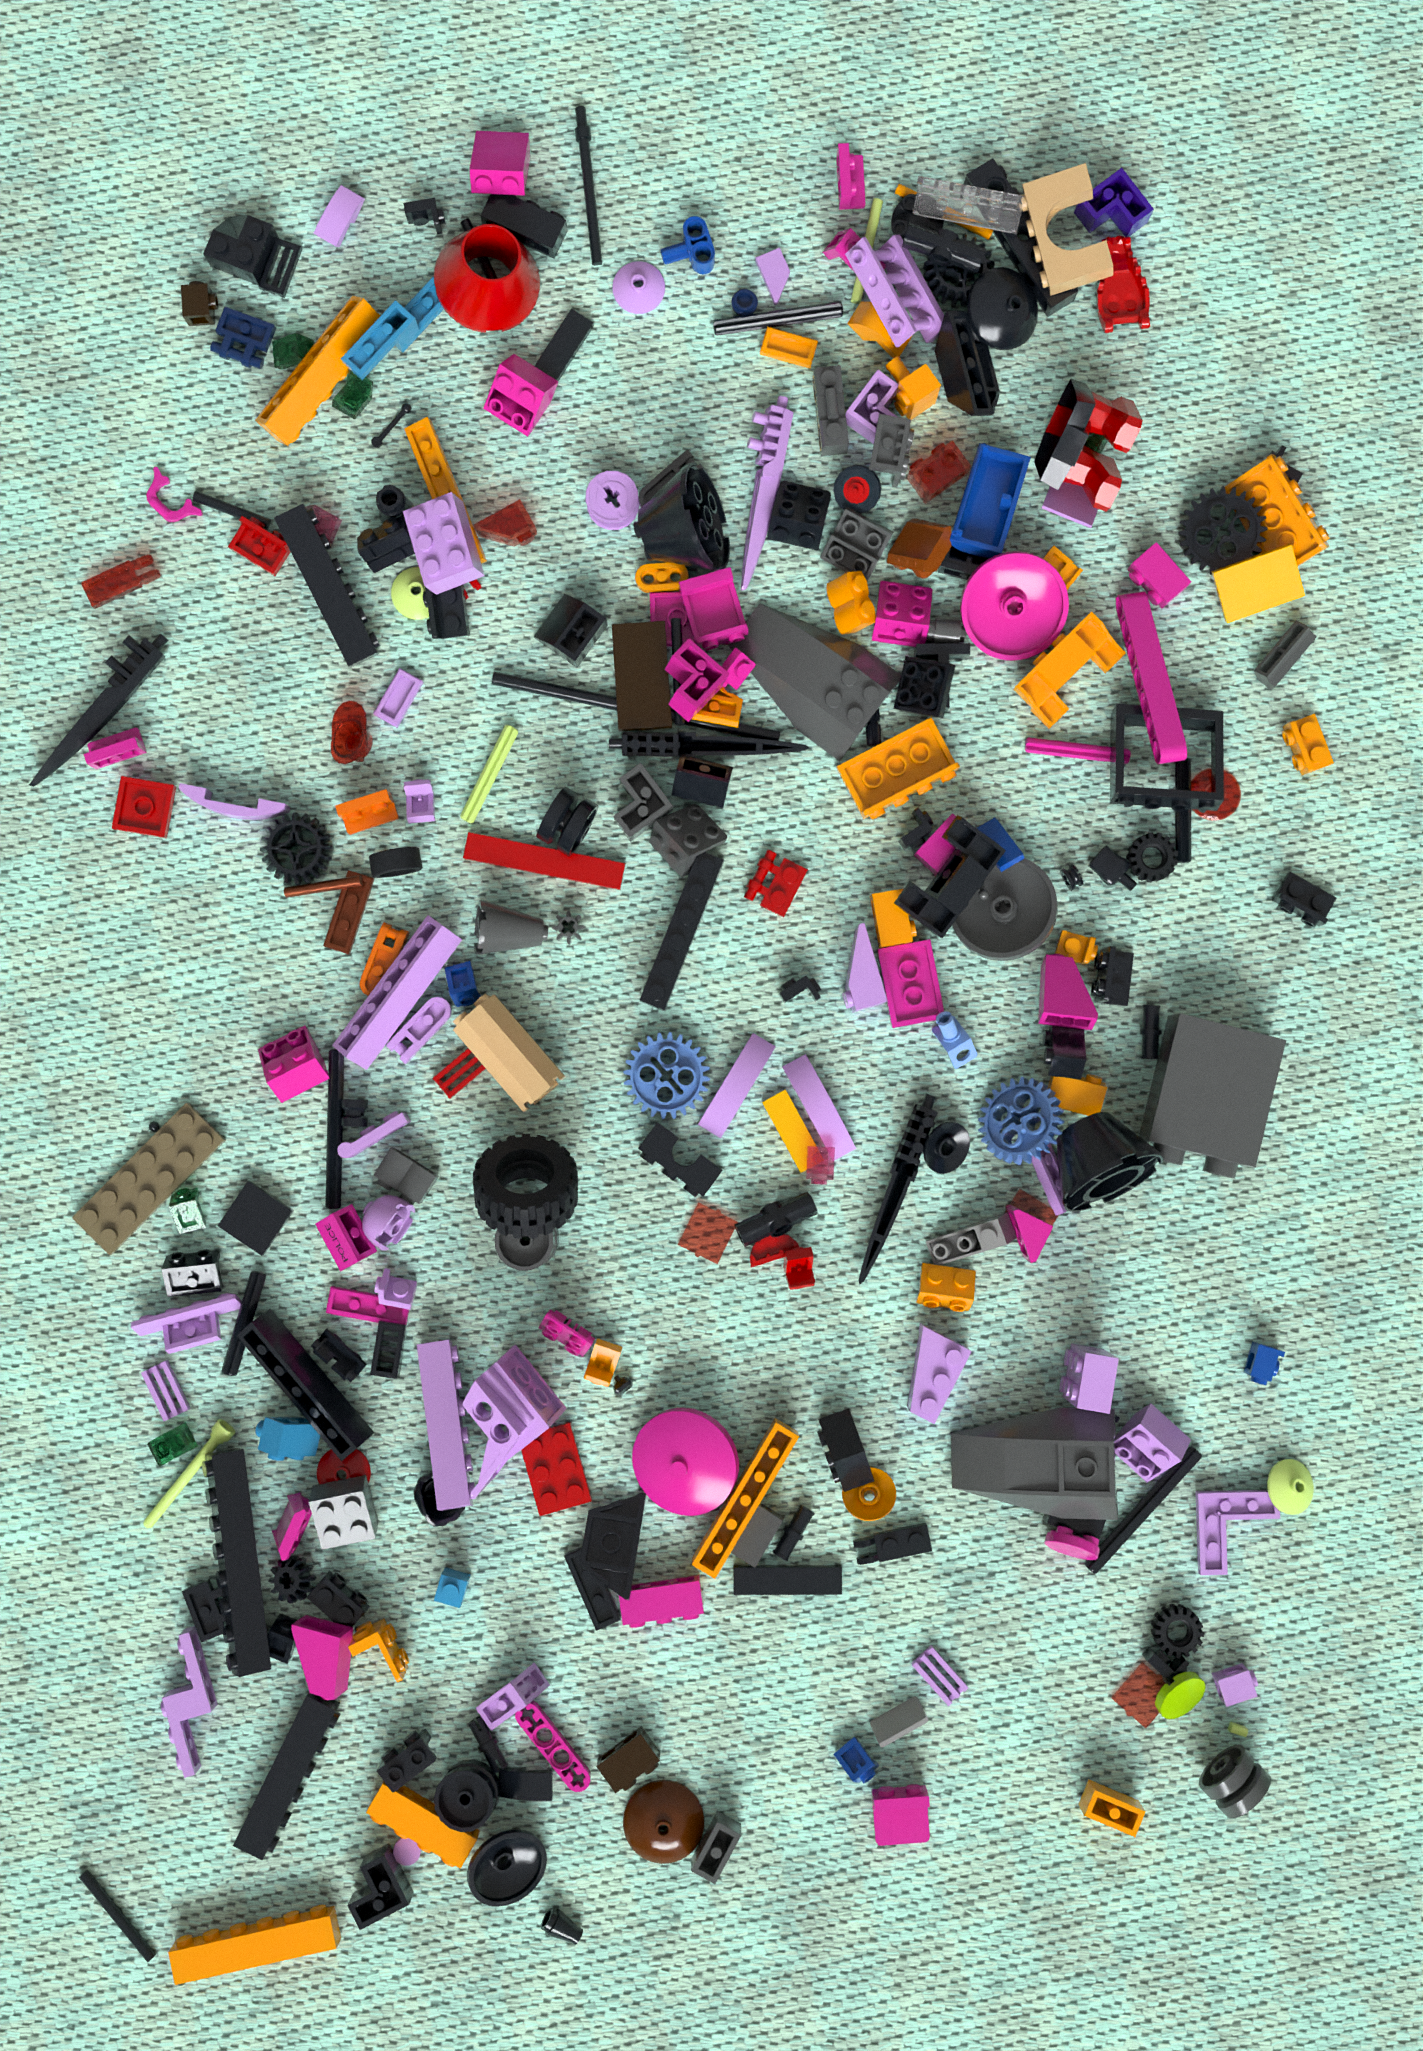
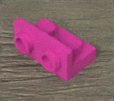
M838 143L836 163L839 210L863 209L866 204L863 156L849 153V143Z
M135 727L88 743L89 752L85 753L84 757L87 765L97 770L145 754L147 751L140 730Z

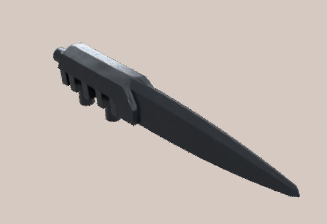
M160 633L152 643L144 638L139 644L130 635L127 636L122 643L132 651L131 655L128 656L123 664L112 655L105 662L107 666L115 671L108 680L112 687L105 688L72 727L29 784L30 786L38 785L61 767L117 714L165 658L160 650L169 641Z
M623 732L622 738H609V749H622V756L680 758L682 754L696 758V755L777 754L805 751L809 748L804 744L767 739L696 736V732Z
M926 1093L922 1106L915 1104L889 1170L892 1176L870 1237L858 1279L859 1285L865 1281L894 1224L910 1182H914L917 1176L918 1165L921 1161L919 1158L921 1153H924L925 1142L931 1127L934 1128V1120L938 1114L937 1111L932 1110L936 1097Z

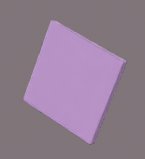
M1066 482L1061 484L1059 490L1050 486L1042 505V509L1088 528L1092 527L1098 511L1097 508L1092 506L1082 486Z

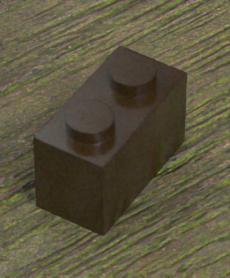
M641 1726L597 1759L596 1767L616 1794L621 1789L624 1791L630 1789L637 1782L636 1778L644 1772L646 1775L653 1772L659 1766L658 1762L660 1761L661 1752Z

